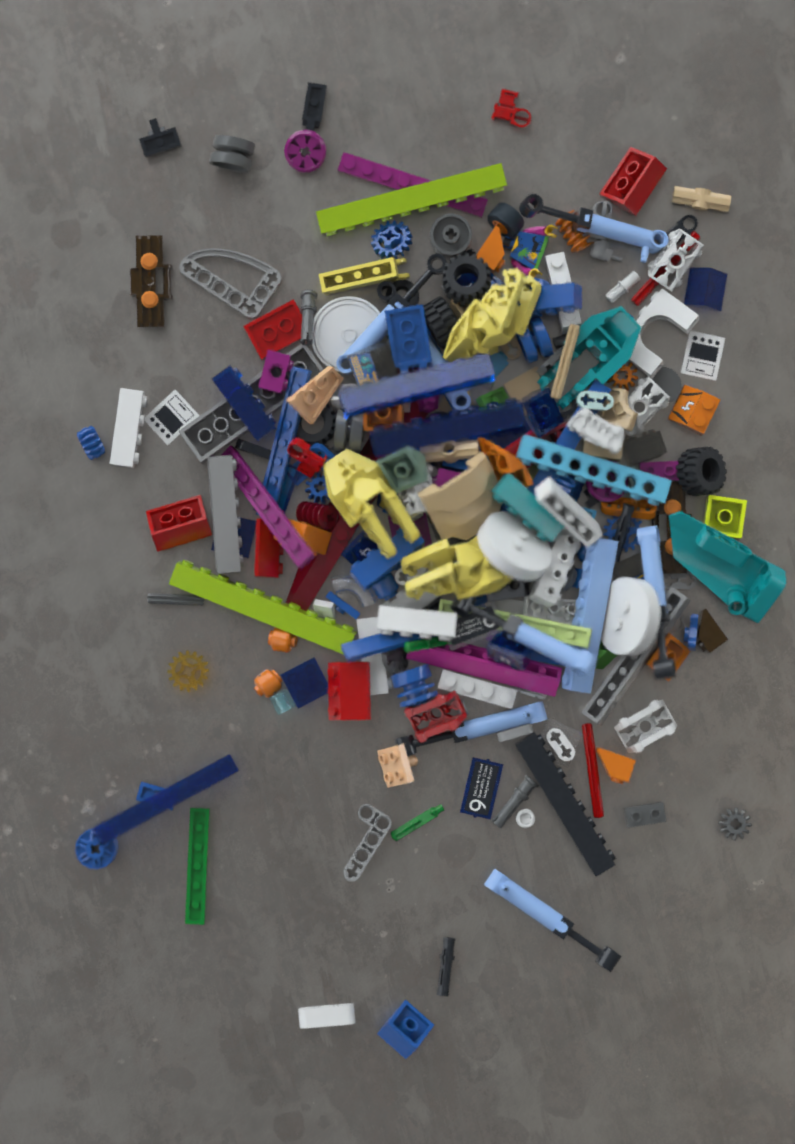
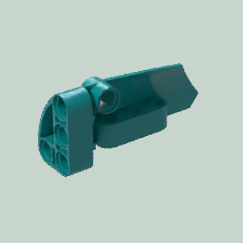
M682 511L670 514L673 558L727 604L731 614H741L743 617L759 623L786 586L785 570L753 554L746 545Z

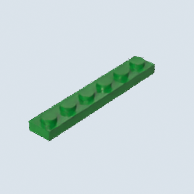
M190 808L185 924H205L210 808Z

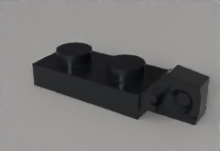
M308 82L302 116V126H306V130L314 131L315 128L320 127L327 85Z

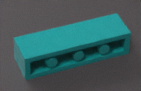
M506 473L491 490L494 494L493 498L500 504H506L509 507L507 510L516 517L518 515L522 518V523L528 529L533 528L538 532L536 536L543 542L546 540L552 542L565 527L538 501L534 494L510 473Z

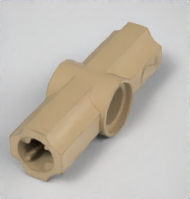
M675 186L672 203L692 206L693 209L702 211L710 209L728 213L731 196L713 193L711 190L704 188L690 189Z
M448 439L440 444L420 445V452L425 454L426 463L437 461L455 463L458 459L473 458L480 453L478 440L455 442ZM448 450H454L451 453H446Z

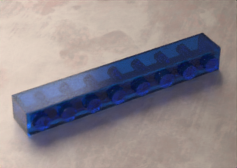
M478 353L471 358L456 359L452 363H439L432 368L422 367L416 372H403L396 377H383L376 382L371 383L367 381L360 384V386L344 387L339 391V401L344 418L347 419L494 382L495 371L489 353Z
M508 398L505 399L504 403L489 402L485 407L479 408L478 405L470 406L466 411L460 412L459 409L449 411L447 415L441 416L440 413L432 414L428 419H422V417L413 418L409 423H403V421L394 422L390 427H385L384 425L375 426L373 430L369 431L372 452L377 457L397 452L408 446L415 449L526 425L523 403L519 399Z
M228 754L93 827L92 831L100 846H103L231 777L239 770L231 755Z

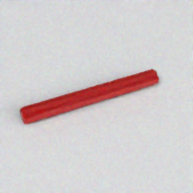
M693 231L690 236L699 241L700 235ZM694 243L692 246H688V248L686 249L687 253L696 243ZM679 255L672 256L671 264L676 266L681 257ZM667 265L661 266L654 277L658 278L667 271L665 270ZM650 278L632 297L631 301L636 306H639L659 283Z
M592 723L582 724L593 816L594 818L604 817L593 726Z

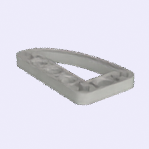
M209 248L198 250L187 255L179 265V269L185 277L249 319L259 316L281 283V275L273 267L249 255L227 249ZM207 257L228 258L253 266L265 274L250 297H248L195 261ZM191 263V267L195 271H197V268H200L195 278L192 277L194 275L193 272L189 270L185 272V264L189 265ZM202 273L209 275L210 279L207 283L199 281V276ZM275 273L277 274V282L272 281L270 287H273V289L270 290L267 286L262 284L263 282L268 284L270 280L268 276H273ZM217 284L225 286V291L222 294L215 292L214 288ZM265 289L268 292L267 297L259 299L257 297L258 290ZM232 295H240L241 302L239 304H232L230 301ZM245 299L248 300L246 305L249 307L255 305V314H248V309L244 306L242 310L239 309L244 304Z

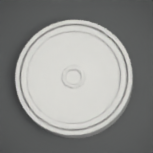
M352 296L339 297L325 304L313 320L312 347L319 360L327 367H334L337 372H340L336 364L337 359L348 350L380 314L378 309L370 302ZM387 335L370 353L373 364L380 359V354L387 342ZM350 360L343 361V369L351 368Z
M495 512L491 514L478 530V543L486 558L500 571L515 579L532 581L539 578L552 561V552L548 541L543 542L536 536L538 532L533 528L528 529L522 523L523 519L518 515L515 517L509 512Z
M622 577L613 581L610 585L601 641L614 654L639 655L649 648L658 632L660 624L659 599L654 588L645 580Z

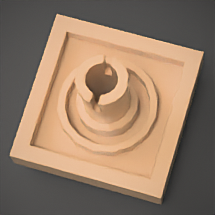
M404 744L377 751L387 788L414 781L411 767L417 766L418 760L414 754L407 756Z

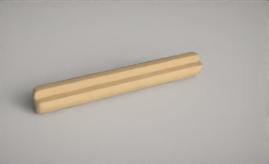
M570 324L551 392L552 398L560 399L562 396L580 330L578 325Z

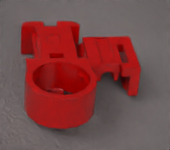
M506 89L501 90L499 102L494 105V112L492 113L494 121L495 118L511 121V125L519 128H525L530 125L532 116L528 110L515 107L514 100L515 97L518 98V92ZM524 111L529 115V118L517 116L516 114ZM515 119L525 121L527 123L524 125H520L517 122H515Z
M295 438L288 445L287 452L292 458L301 462L296 470L312 478L315 471H320L327 459V455L323 459L309 450L311 445L300 438ZM293 445L300 447L303 452L296 451Z

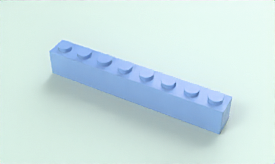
M602 538L596 540L588 548L586 547V556L582 564V578L579 582V595L575 603V617L572 620V625L592 629L589 648L569 644V646L579 651L584 650L592 653L596 658L599 651L618 541ZM596 664L587 678L575 674L569 667L565 666V672L562 676V688L591 694Z

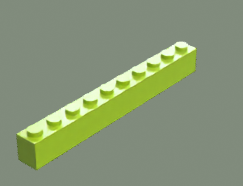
M502 163L319 210L316 211L321 234L326 233L327 236L338 234L337 230L344 228L345 232L356 229L355 225L363 223L364 227L375 224L374 220L381 219L382 222L392 220L393 215L396 214L404 217L411 215L412 210L418 209L419 212L430 210L429 206L437 204V207L449 205L448 201L455 199L456 203L467 200L466 196L474 194L475 198L486 195L485 191L493 190V193L504 190V186H507Z
M183 559V561L176 563L169 585L343 654L341 644L354 641L357 634L350 625L343 624L341 626L336 624V620L330 617H325L324 619L319 617L315 611H304L300 609L301 606L292 602L289 604L282 602L283 599L278 596L272 595V597L264 595L265 592L257 588H254V590L249 589L247 584L243 582H232L228 576L218 574L217 576L212 574L208 568L193 566L194 563Z

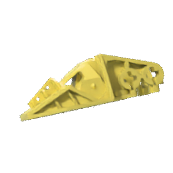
M517 268L509 269L508 271L504 270L503 275L505 276L506 285H493L481 302L476 299L472 302L452 329L443 358L461 367L462 363L468 365L498 353V347L509 342L516 333L523 336L539 298L541 284L530 275L526 278Z
M345 449L323 464L327 494L331 502L350 528L357 523L360 524L368 537L377 542L381 550L380 553L387 559L395 556L397 551L373 512L372 507L366 502L372 496L378 493L381 494L380 507L388 512L394 524L396 523L401 527L406 541L412 544L420 537L417 528L397 494L390 486L378 463L349 449Z
M478 535L468 543L450 546L448 540L444 539L401 559L404 575L409 574V577L415 576L418 573L417 570L421 567L428 568L431 571L405 584L406 595L410 598H416V600H420L425 591L433 593L435 596L455 592L457 600L496 592L515 579L500 571L486 558L479 546Z

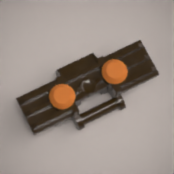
M163 235L136 236V268H130V296H136L137 327H164V300L173 299V295H171L170 271L172 265L163 264ZM157 270H163V294H157Z
M671 481L665 503H659V511H656V516L651 519L652 526L657 525L659 529V515H665L667 527L666 541H660L659 544L663 574L687 573V569L673 558L669 520L670 514L679 511L686 514L685 491L681 489L682 485H679L678 481Z

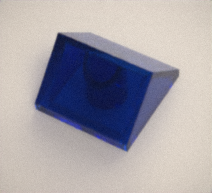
M690 267L684 305L721 312L728 274L713 268Z

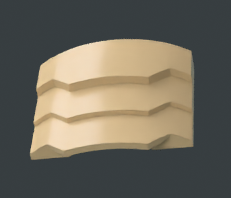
M482 452L465 462L469 468L442 487L438 488L435 484H431L418 493L442 540L451 537L468 540L478 534L479 528L491 514L500 512L502 504L493 498L494 494L491 492L498 483V480L488 458Z

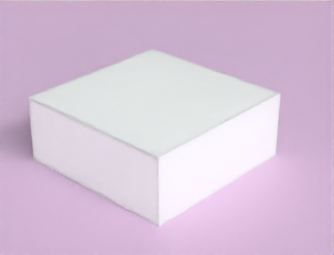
M316 599L313 606L318 616L324 619L325 617L335 619L334 602Z

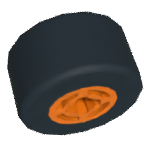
M504 202L498 203L487 216L490 226L493 229L495 226H498L503 237H515L524 226V219L514 207Z

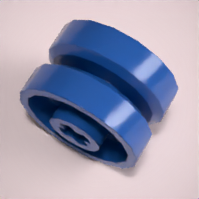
M540 316L529 320L531 332L527 327L523 336L516 333L521 351L528 364L538 361L537 349L543 358L554 354L548 331Z

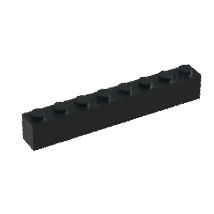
M534 732L515 743L595 877L615 866L614 860H616V857L611 849L606 850L603 845L606 841L602 834L595 832L594 827H596V824L591 816L587 818L583 811L586 808L582 801H577L573 796L576 792L571 783L567 785L563 778L566 775L561 767L556 768L553 763L556 761L551 751L547 752L543 745L546 742L541 734L536 735Z

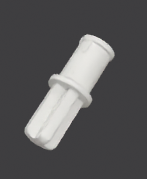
M632 271L622 281L619 280L618 284L606 293L607 299L613 303L625 292L628 293V290L641 280L639 275Z

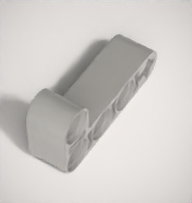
M364 804L358 810L359 818L370 825V828L344 868L343 875L348 881H356L361 876L391 827L390 817L370 804ZM365 807L372 810V816L369 818H364L361 815V810ZM380 818L388 820L389 824L386 828L378 826L377 822ZM371 834H375L378 837V842L375 845H371L367 841V837ZM359 851L367 852L368 858L365 861H360L357 858ZM352 860H355L357 864L363 865L362 868L359 866L356 868V876H348L349 872L347 869H352L355 863H351Z

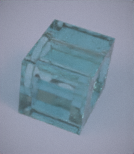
M288 689L270 697L278 715L296 706Z

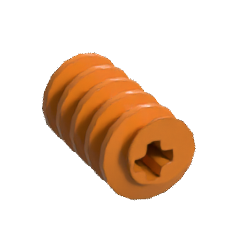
M559 218L555 225L562 226L559 229L560 233L566 232L563 239H569L567 246L574 245L570 250L571 252H580L594 243L587 242L590 235L583 236L581 233L571 231L573 222Z

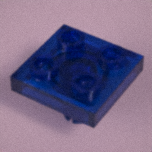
M315 657L281 674L298 709L328 694V682Z

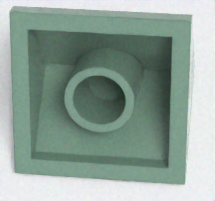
M410 446L376 461L395 493L428 480L425 454Z

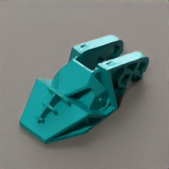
M622 306L592 315L580 326L571 363L581 356L582 352L586 349L592 353L599 363L590 368L589 372L556 403L562 410L595 379H598L603 385L631 358L642 327ZM560 359L537 381L542 390L555 379Z

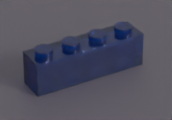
M229 365L214 376L212 381L256 441L260 442L276 430L274 425L277 422L271 414L266 415L263 411L265 406L259 398L255 400L252 396L254 391L248 382L244 385L240 378L243 376L237 367L233 369Z

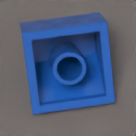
M405 1000L377 1034L401 1056L407 1059L419 1047L434 1027V1024Z

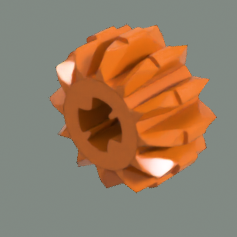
M625 363L606 382H613L612 386L616 387L617 385L621 389L623 386L625 390L629 391L628 385L631 387L635 386V383L631 380H638V376L632 375L637 372V369L630 370L633 363H629L628 366H625ZM625 372L627 379L619 380L617 373Z

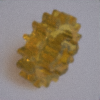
M186 650V655L179 652V658L173 656L172 658L175 662L168 664L172 667V670L167 671V673L172 674L169 680H175L173 686L180 685V691L184 687L187 688V692L191 691V687L198 690L197 685L204 686L202 680L208 679L205 676V672H209V669L204 667L208 662L201 661L203 659L202 655L196 657L197 652L195 651L192 655H190L189 650ZM187 658H192L196 660L198 663L194 665L190 664ZM180 662V671L176 672V666ZM186 666H188V668H195L191 672V676H189L188 674H180L186 670ZM201 669V675L196 681V673ZM186 678L190 684H184L179 679Z

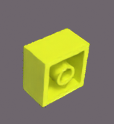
M708 495L706 497L703 523L733 539H742L747 500Z

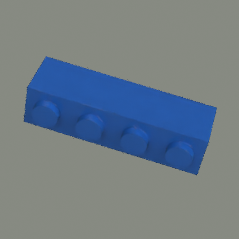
M574 282L541 286V292L531 317H539L541 313L556 315L560 311L574 313L575 310L582 309V286Z
M400 527L396 531L397 534L390 538L397 554L387 559L380 553L381 550L379 548L377 550L374 548L366 554L367 558L362 562L358 560L351 566V577L366 592L401 564L403 557L424 547V539L420 536L414 543L410 544L403 537L404 533Z

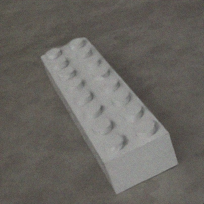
M300 344L287 354L291 355V361H294L293 366L312 371L310 380L324 370L306 344ZM275 368L272 370L271 375L278 378L282 375V370ZM261 372L179 430V433L203 464L207 461V457L216 455L281 409L286 391L283 390L282 395L259 389ZM287 372V380H289L291 372Z

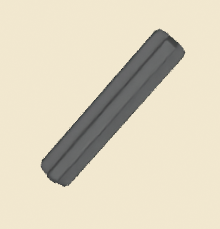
M149 593L147 601L150 604L204 605V598L197 595Z

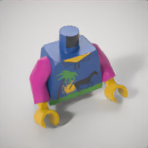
M548 225L547 227L535 226L526 228L522 232H518L516 240L505 236L502 244L504 248L512 250L509 257L511 265L515 269H519L525 277L530 275L535 278L537 274L543 275L538 270L549 240L547 236L556 238L557 235L552 234V231L558 229V227Z

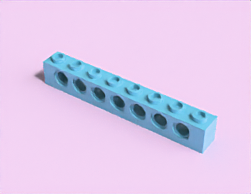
M528 435L521 437L516 458L524 465L530 466L532 463L538 465L537 468L548 472L551 469L556 471V475L563 477L572 475L575 476V481L581 483L586 481L593 482L592 486L601 489H604V486L612 488L611 492L621 495L623 492L628 493L632 499L641 500V498L648 500L649 504L659 506V503H665L671 485V480ZM534 449H539L542 452L541 459H536L533 456ZM553 455L560 457L561 462L559 465L552 463L551 458ZM572 460L577 461L579 464L577 471L570 468ZM590 466H594L597 469L595 477L588 473ZM608 472L615 474L616 479L614 482L607 480ZM626 478H631L634 481L632 488H628L625 485ZM645 483L652 486L650 494H647L643 489Z

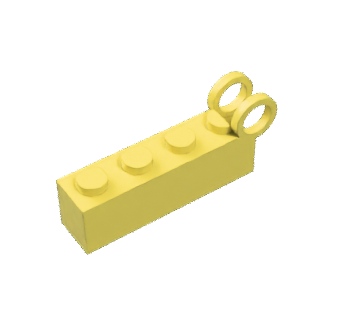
M391 257L319 274L322 293L330 295L384 281L410 278L409 273L398 274L397 269L398 265L407 263L406 258L395 259Z

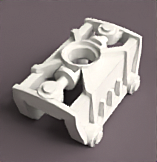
M680 228L675 230V232L669 233L668 244L660 251L656 259L648 264V276L671 292L675 287H680L682 284L681 278L695 258H700L702 255L701 249L704 246ZM682 234H685V244L677 250L676 243ZM694 243H698L694 247L690 255L685 256L687 254L686 249L688 248V246H692ZM674 255H679L682 259L681 264L678 266L671 264V257ZM667 265L665 267L667 271L658 278H655L654 275L661 266ZM675 271L676 275L674 276L668 287V275L670 273L673 274Z
M649 376L641 378L638 381V386L628 395V404L633 411H635L634 405L636 402H642L645 405L643 412H636L638 413L637 424L633 427L632 432L624 430L629 437L641 434L644 431V426L659 410L669 405L670 396ZM651 382L653 384L651 393L648 396L645 394L642 397V391ZM664 394L657 404H650L652 402L651 398L654 395Z
M587 408L580 409L567 424L569 430L578 432L580 437L583 436L585 440L598 447L601 446L602 449L604 447L608 448L609 452L613 454H618L622 448L624 429L597 417Z
M427 463L428 480L398 493L400 501L412 521L419 519L423 516L424 512H427L418 496L419 492L433 484L431 476L433 466Z
M663 700L651 701L649 707L629 718H621L619 724L614 727L628 753H640L645 746L659 738L674 734L678 725ZM662 706L665 708L660 713V716L655 717L654 715L653 717H651L652 712L656 711ZM662 719H671L672 721L663 728L655 727L659 724L658 721ZM642 721L650 723L651 728L649 731L643 732L640 729ZM629 725L635 726L631 729L632 732L620 734L619 732ZM640 735L638 742L627 747L626 743L630 740V737Z

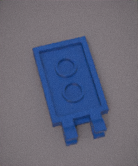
M423 304L385 310L393 367L400 368L401 380L410 379L408 368L419 367L420 376L428 375L427 363L432 362Z

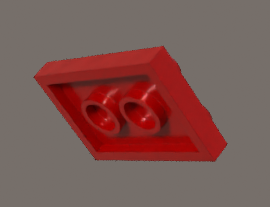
M294 299L243 326L261 360L266 358L268 350L278 352L301 340L302 314Z

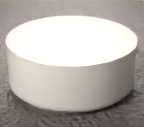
M521 809L516 815V822L522 828H529L535 822V815L529 809Z

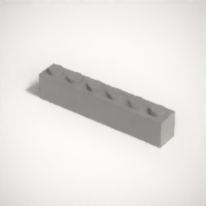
M231 455L207 457L216 572H240V567L244 566L243 555H239V547H242V538L238 536V528H241L240 517L236 515V509H239V499L235 498L238 482L237 478L234 479L233 471H236V460L232 459Z

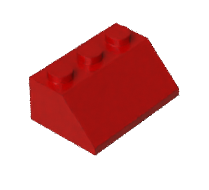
M630 147L599 194L623 211L636 216L667 168L655 156Z
M201 494L146 511L151 536L157 552L212 535Z
M256 518L254 576L256 578H279V574H283V563H280V555H284V548L279 545L280 542L273 539L274 534L262 518Z
M328 662L329 720H371L370 662Z

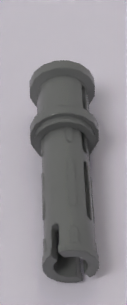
M304 290L300 295L302 299V305L300 306L302 314L300 343L305 345V340L307 339L306 346H309L313 343V317L317 312V307L315 306L317 293L313 290Z
M524 776L525 780L518 788L515 787L512 797L492 820L499 828L503 827L523 801L529 799L528 796L535 787H539L529 776Z

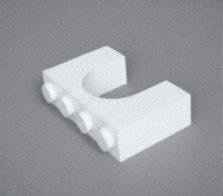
M663 288L653 294L650 299L652 302L648 307L644 306L638 314L640 317L636 321L642 329L632 356L628 361L633 363L636 368L651 379H653L664 363L661 358L647 349L642 343V333L645 327L655 320H667L688 334L699 321L697 313Z

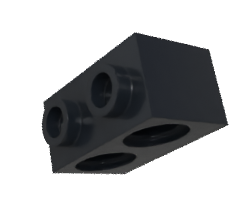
M519 580L520 587L516 589L513 587L512 581H510L499 592L488 593V602L528 596V582Z

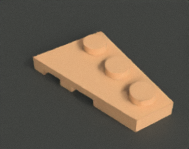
M328 366L286 401L307 423L314 424L344 378L334 367Z

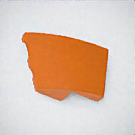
M483 437L477 438L481 452L488 455L490 464L494 471L499 472L500 479L506 473H510L524 487L533 485L528 470L518 458Z

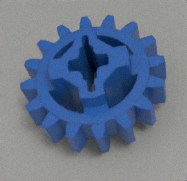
M396 220L392 224L386 221L385 226L379 224L380 229H374L376 235H371L373 240L371 245L376 255L379 254L380 258L385 256L386 258H391L393 256L397 259V255L404 256L403 251H409L408 245H412L411 238L413 236L409 227L405 226L402 221L399 224Z
M612 516L613 520H606L609 525L603 526L607 530V532L603 533V536H607L608 540H613L612 537L615 536L616 529L611 530L617 519H620V516ZM631 518V522L635 527L628 529L623 546L625 553L628 552L629 547L631 550H635L634 544L639 545L637 528H640L639 525L642 521L636 522V518ZM636 534L635 539L629 544V537Z

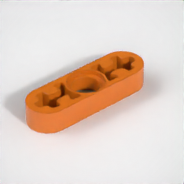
M620 497L613 502H601L600 509L606 515L620 516L623 504L626 503L635 506L632 518L650 520L656 516L657 506L649 504L648 500Z

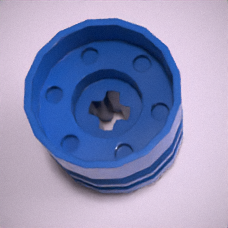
M428 664L390 676L394 688L403 687L404 689L402 693L397 695V698L403 696L407 698L406 701L399 703L400 707L416 706L428 702L438 695L437 690L429 693L427 689L435 686V683H425V680L432 676Z
M96 827L85 831L79 836L75 852L77 859L82 865L89 869H100L115 860L119 844L116 836L110 830ZM99 844L100 853H93L94 848L92 847V845L95 846Z

